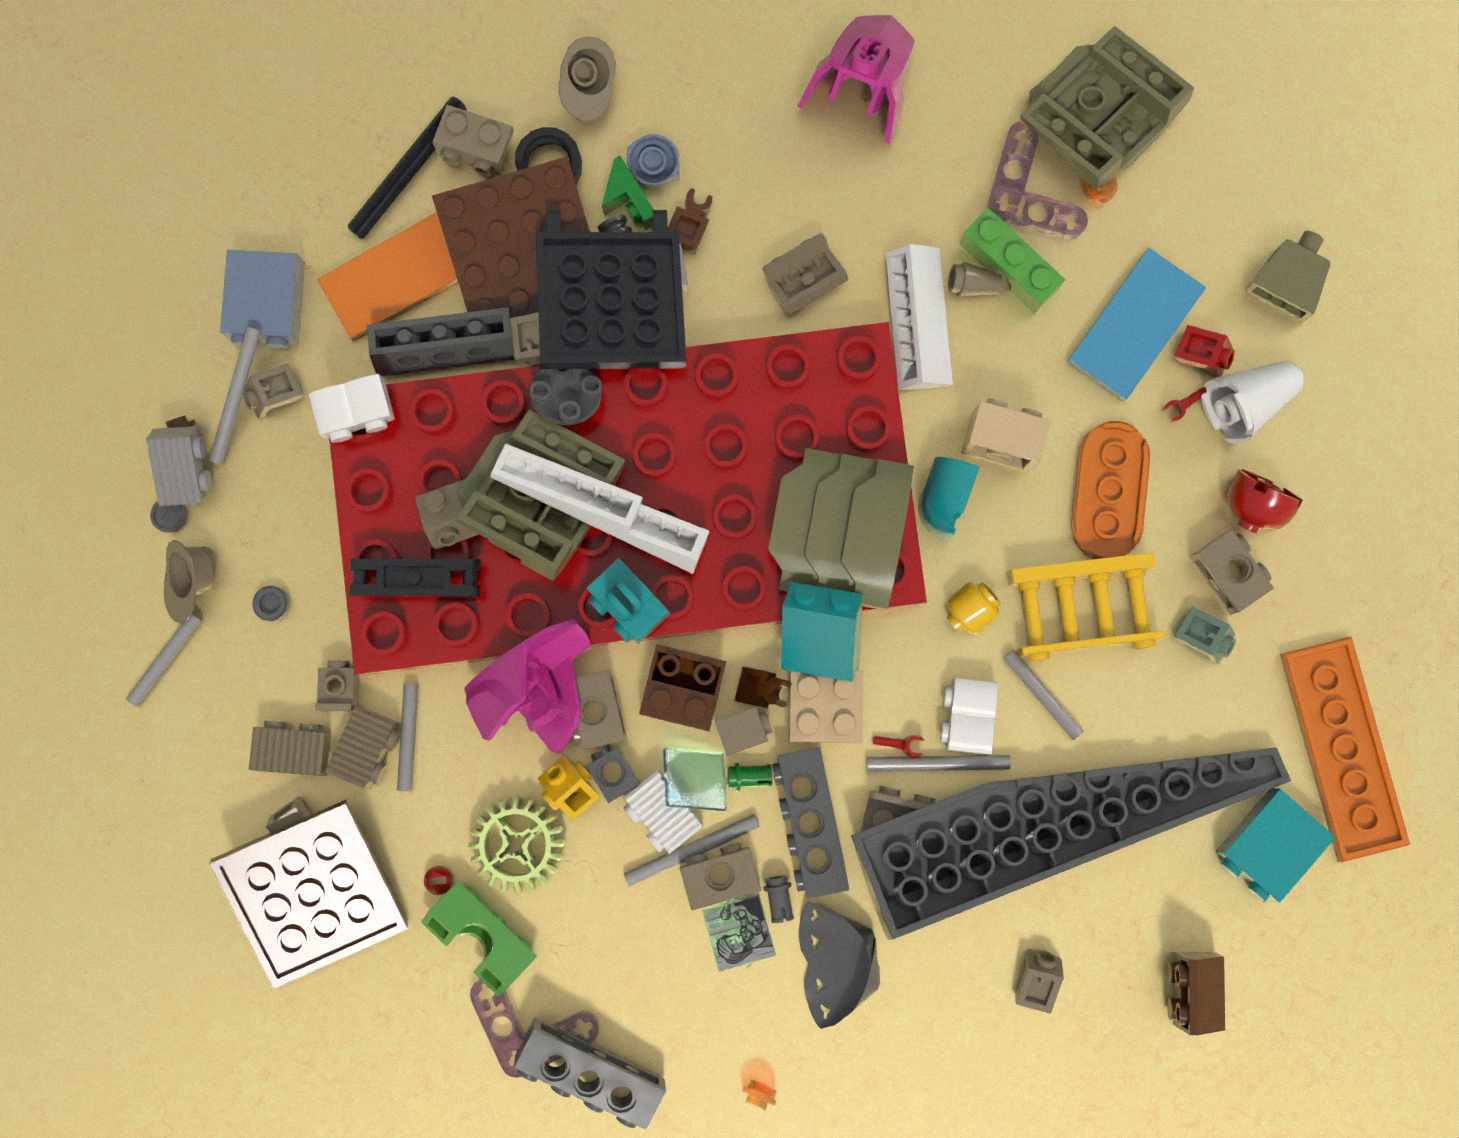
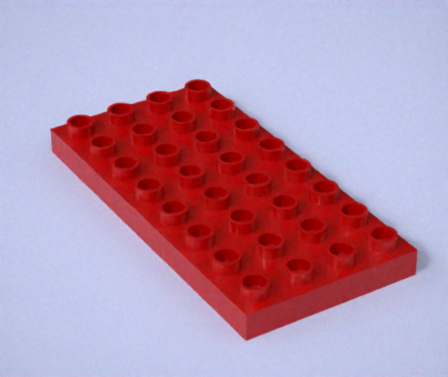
M889 322L686 347L687 362L685 368L590 369L602 383V398L597 411L589 419L581 423L560 426L625 459L623 470L615 487L643 497L642 505L709 530L706 544L693 574L591 526L569 562L554 581L520 564V558L488 542V538L480 534L459 541L451 546L437 550L434 549L423 529L415 497L466 479L495 435L515 431L529 409L536 412L530 401L529 387L532 378L540 369V365L386 384L395 420L387 422L388 427L386 429L367 433L365 428L352 432L353 437L351 439L332 443L329 438L354 675L369 676L497 660L503 654L542 629L572 619H576L585 629L591 643L589 648L627 643L612 627L617 623L614 617L608 611L602 616L588 601L592 594L588 591L587 587L618 558L670 612V615L642 641L782 624L783 604L787 592L779 591L782 570L768 550L781 478L803 464L805 448L908 464ZM912 488L910 490L894 584L887 610L919 607L927 603ZM350 559L481 560V571L477 572V585L481 586L480 597L349 596V585L353 584V571H349ZM368 571L367 584H376V571ZM452 571V584L462 585V571ZM862 606V614L887 611ZM632 638L628 643L636 641Z

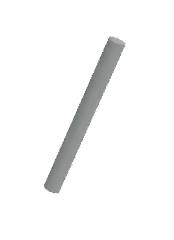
M247 326L210 453L209 461L223 464L261 333L259 328Z
M1010 755L867 757L866 759L867 772L1010 769L1011 764Z
M753 814L676 849L670 854L663 855L624 873L625 880L629 887L685 862L687 857L707 852L760 826Z

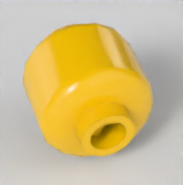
M968 582L948 599L947 605L951 613L947 616V619L959 633L966 630L971 634H979L999 617L998 606L1001 602L984 582L979 585L974 582Z

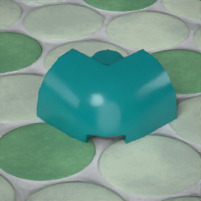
M936 457L934 459L918 504L921 523L930 534L945 542H949L953 538L956 531L954 525L957 518H960L961 514L964 513L980 468L979 466L948 457Z

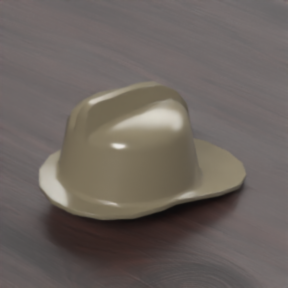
M586 36L575 40L568 47L560 67L559 97L561 103L571 116L582 121L597 119L607 110L615 76L616 61L613 51L606 42L597 37Z
M173 540L168 543L166 548L164 601L169 616L174 622L181 624L188 621L192 615L195 597L209 590L214 583L213 551L206 546L185 547L181 542Z

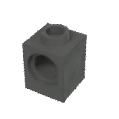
M609 745L590 755L593 762L586 767L608 803L641 784L619 747L611 750ZM610 761L618 763L622 769L620 779L614 783L606 781L602 775L604 765Z

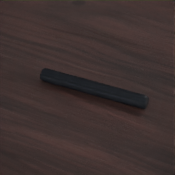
M454 96L449 98L350 221L348 229L360 239L365 238L435 151L433 139L446 105L467 110L461 100Z

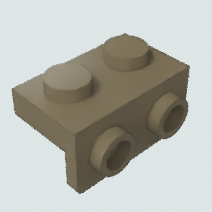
M446 105L433 139V145L439 158L448 164L459 165L460 162L472 166V169L479 174L491 176L493 173L501 176L504 171L502 162L514 130L511 125Z
M822 233L803 241L796 248L774 258L762 268L769 289L788 315L849 280L847 272L829 250L827 240Z
M465 479L415 497L423 529L436 550L479 535L456 522L457 516L463 509L457 490Z

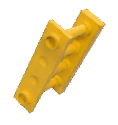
M1154 552L1017 568L1008 571V586L1018 585L1019 591H1023L1030 643L1029 647L1017 649L1018 655H1028V662L1048 660L1050 659V652L1126 643H1134V649L1156 647L1155 640L1166 638L1165 630L1150 632L1143 577L1146 576L1145 570L1156 567ZM1124 573V579L1129 581L1136 634L1115 636L1107 582L1111 580L1110 574ZM1089 577V583H1093L1101 638L1079 639L1072 585L1076 584V578ZM1053 581L1054 587H1058L1065 642L1044 645L1037 589H1040V583Z

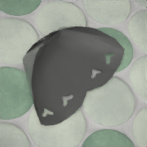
M807 902L802 911L799 926L800 948L809 964L804 980V990L811 1015L817 1026L823 1029L835 1026L879 989L880 966L877 960L876 938L872 929L823 905ZM813 910H816L820 918L811 922L812 917H814ZM810 935L820 940L815 950L812 947L813 940L810 938ZM817 978L820 979V982L823 985H825V987L822 988L819 991V993H816V990L818 988V985L816 983ZM820 1005L830 1009L826 1019H824V1011L820 1009Z

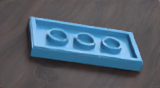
M1148 248L1067 362L1125 402L1206 287Z

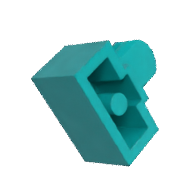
M620 558L587 587L588 591L592 594L588 601L602 616L608 611L614 617L617 623L612 627L627 643L633 638L639 644L670 615V612Z

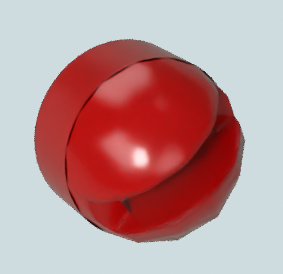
M445 866L432 867L424 876V886L433 895L447 893L454 883L452 872ZM446 877L447 883L429 884V879Z

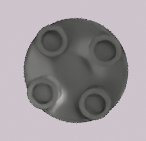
M539 369L531 380L529 397L536 412L544 419L555 424L573 425L589 419L597 411L602 398V383L590 369Z

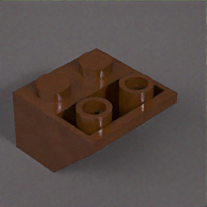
M656 644L639 714L710 732L726 661Z
M1172 952V961L1167 963V979L1173 986V998H1168L1167 1002L1169 1020H1173L1174 1026L1189 1035L1198 1036L1225 1031L1224 956L1216 952Z

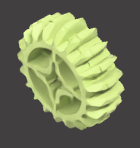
M518 795L512 797V807L508 806L505 798H501L498 800L499 812L491 804L486 806L485 809L490 818L487 819L482 815L476 817V821L484 826L483 829L471 828L469 832L472 836L479 837V842L468 843V849H479L480 855L471 857L470 862L474 864L482 860L485 866L478 869L477 875L482 876L489 871L492 874L487 881L489 886H493L498 878L501 879V892L507 891L510 882L513 883L515 894L522 892V882L526 883L527 889L530 892L536 889L534 878L536 877L541 884L545 885L549 880L543 871L546 869L552 874L558 872V868L551 863V860L562 861L564 859L562 853L554 852L555 847L566 845V840H555L554 834L564 830L563 826L551 828L549 823L557 818L556 813H551L544 818L542 814L546 810L547 805L541 803L536 811L533 810L534 798L532 797L526 799L524 807H521V799ZM511 814H520L531 818L536 823L525 831H519L511 824H508L504 817ZM496 825L499 829L498 833L502 838V847L491 857L489 837ZM543 832L546 849L544 857L539 864L535 860L536 856L532 852L531 844ZM531 833V836L525 839L521 846L524 850L523 854H519L517 850L514 853L509 852L503 856L513 843L510 838L511 835H515L517 839L520 836L524 837ZM509 858H515L523 865H526L530 872L513 874L504 871L499 865Z

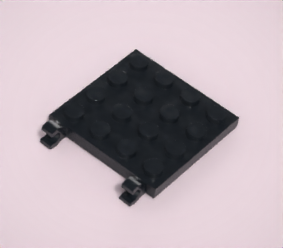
M546 210V232H536L540 369L686 367L679 232H668L667 210L652 211L651 232H561L560 210Z

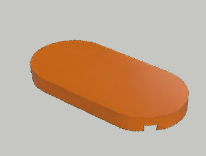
M1108 421L1093 428L1083 438L1078 451L1071 533L1078 548L1093 559L1125 556L1136 547L1143 534L1151 456L1150 448L1146 439H1143L1138 430L1126 422Z

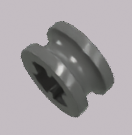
M626 215L609 218L597 227L599 232H632L631 227L625 225L627 222Z

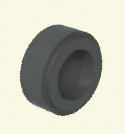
M266 586L256 592L252 606L255 614L260 619L277 622L288 614L291 602L288 594L283 589L275 586Z

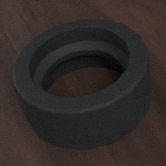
M541 127L530 131L521 139L515 151L517 171L528 168L529 157L537 147L545 144H556L567 153L574 180L577 184L582 174V159L576 142L568 133L554 127Z

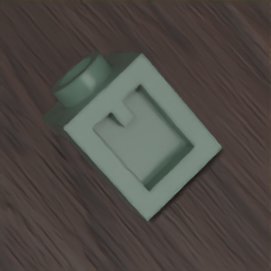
M1193 606L1174 636L1177 641L1207 655L1211 661L1219 664L1222 657L1226 658L1230 655L1236 643L1235 633L1230 624Z

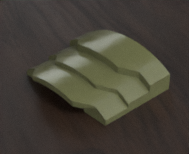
M1114 26L1095 45L1077 46L1055 70L1029 92L1030 106L1020 115V120L1043 137L1046 144L1069 161L1073 171L1094 188L1099 189L1131 165L1164 132L1190 101L1194 87Z
M529 409L515 431L493 437L471 473L457 490L463 509L457 516L456 522L488 538V542L520 558V564L554 581L583 541L591 525L491 478V472L504 445L508 444L613 486H615L623 470L625 459L558 424L544 419Z
M805 448L803 464L781 478L768 550L782 570L779 591L788 592L791 582L863 594L862 606L887 610L902 543L914 465Z

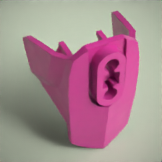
M892 15L856 17L839 36L830 54L818 63L797 107L803 109L814 87L826 80L834 67L836 71L829 88V100L831 101L835 100L839 86H843L845 80L850 77L869 84L872 99L866 115L871 116L880 110L887 92L889 109L884 142L891 144L901 117L903 104L902 89L915 40Z
M576 619L561 622L537 632L503 654L465 686L467 707L483 739L490 741L502 725L505 726L508 719L515 712L519 711L526 719L529 731H535L551 752L559 754L563 751L578 727L581 715L574 659L591 646L585 629Z

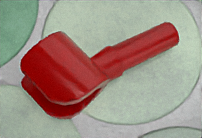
M1202 387L1181 401L1171 400L1164 406L1163 411L1171 405L1178 406L1180 415L1171 420V422H1177L1185 415L1187 408L1201 399V395L1206 393L1207 389Z
M909 735L904 739L874 736L873 745L901 749L908 756L919 757L923 754L913 753L910 750V742L912 740H925L917 735Z

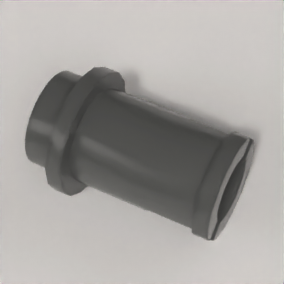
M785 875L766 878V885L763 886V889L768 892L772 916L771 922L783 923V919H786L787 922L793 920L794 915L788 889L792 887L791 882H787V876Z

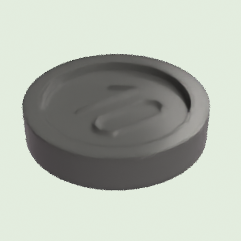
M157 501L150 512L151 522L155 528L162 532H177L187 521L186 507L181 504L176 506H159Z

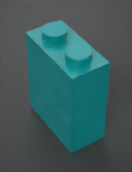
M791 582L782 612L781 669L852 682L860 652L863 594Z
M1272 788L1267 791L1215 853L1223 859L1220 865L1236 878L1241 875L1250 883L1248 890L1263 902L1269 899L1270 901L1280 903L1336 837L1282 789Z

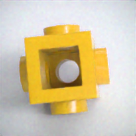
M565 755L537 778L545 789L541 796L554 811L560 808L573 821L600 798L599 794L589 783L593 777L580 761L574 765Z

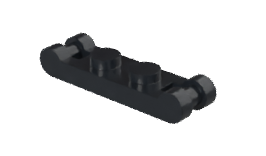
M350 559L349 571H353V584L349 585V596L480 597L481 586L477 585V572L481 571V560ZM368 571H376V584H367ZM452 571L463 572L462 585L452 584Z

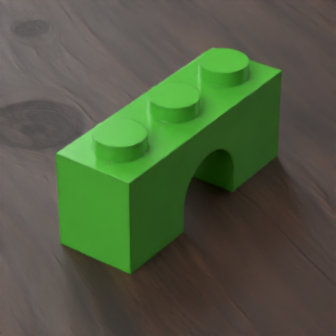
M989 208L963 233L959 242L983 267L990 264L997 268L1010 282V292L1034 314L1059 290L1066 280Z
M459 881L428 911L421 921L446 947L461 935H470L477 938L483 945L484 959L473 973L498 997L507 990L537 957L525 939L513 934L506 927L505 921L499 914L490 912L480 902L476 892L469 887H464Z

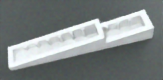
M508 444L504 445L491 472V478L692 574L695 571L706 544L709 530L642 505L643 497Z

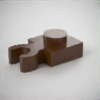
M691 188L686 195V210L678 206L676 207L668 226V232H679V244L681 243L682 249L696 254L709 223V219L703 216L711 208L712 196L708 195L705 203L696 204L693 201L695 189Z
M743 667L734 701L767 709L769 704L785 707L787 702L780 700L779 693L783 687L791 688L792 683L777 678L776 674L772 672Z

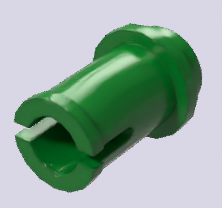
M735 763L733 767H728V787L735 788L736 791H740V788L772 787L771 764L739 766V763Z

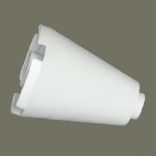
M1282 361L1213 378L1203 386L1207 387V392L1201 395L1204 413L1215 431L1221 428L1228 435L1223 438L1224 440L1235 445L1244 443L1302 391L1303 373L1297 365L1288 361Z

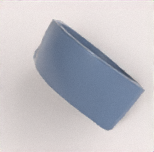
M649 134L628 146L627 165L631 174L639 182L649 186H659L679 180L678 150L668 138L657 134Z

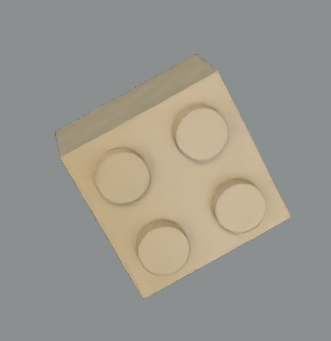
M988 398L987 402L980 401L971 414L961 454L1029 472L1040 462L1051 420L1042 418L1043 413L1034 409L1022 408L1021 412L1009 409L1006 402L998 399Z
M855 670L852 682L789 671V681L792 683L791 688H789V742L862 743L863 670Z

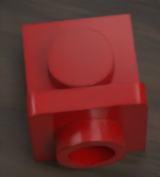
M1187 325L1174 357L1178 362L1210 370L1213 377H1220L1225 369L1228 370L1231 367L1235 350L1227 335Z

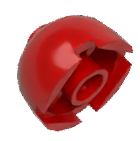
M1238 469L1228 490L1230 510L1240 518L1237 524L1256 534L1259 528L1273 531L1287 525L1295 516L1303 501L1301 497L1286 488L1282 490L1274 485L1273 481L1245 469Z

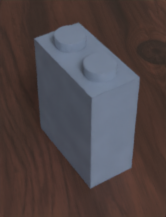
M227 250L220 333L228 340H231V344L242 346L247 326L261 329L258 342H266L268 347L287 348V343H299L305 262L297 253Z

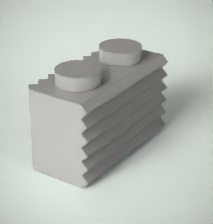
M197 427L153 429L146 438L159 506L201 503L207 492L211 490V475L209 470H204L202 458L205 457L206 447L203 437H198Z

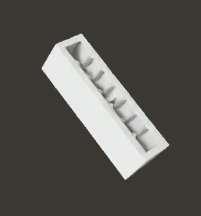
M908 244L886 252L898 390H925L953 385L940 248Z

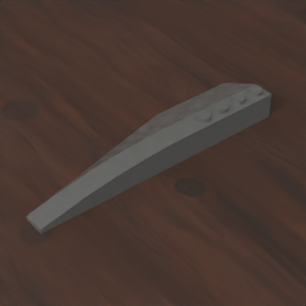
M1275 747L988 782L853 834L851 837L887 940H893L1290 782L1291 779L1278 749Z

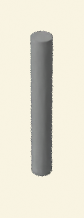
M192 613L188 621L180 625L127 696L126 700L136 707L140 705L202 620Z
M1014 650L1003 658L1072 740H1075L1084 732Z
M404 683L397 791H411L418 684Z

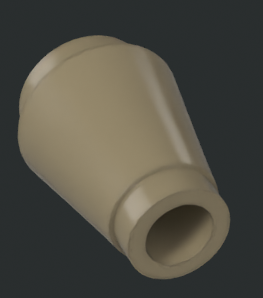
M962 262L960 265H952L948 289L949 292L956 293L958 297L999 295L1003 278L1002 274Z

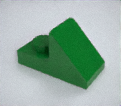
M618 156L613 161L602 202L603 213L606 215L629 202L625 205V208L635 224L641 222L645 230L651 228L652 211L654 209L622 157Z

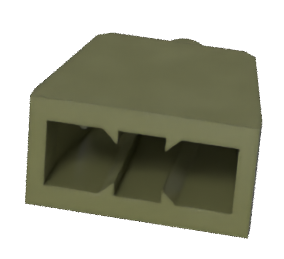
M1304 231L1298 244L1286 239L1249 283L1245 292L1302 322L1307 320L1317 309L1330 268V261L1317 254L1324 239L1312 231Z

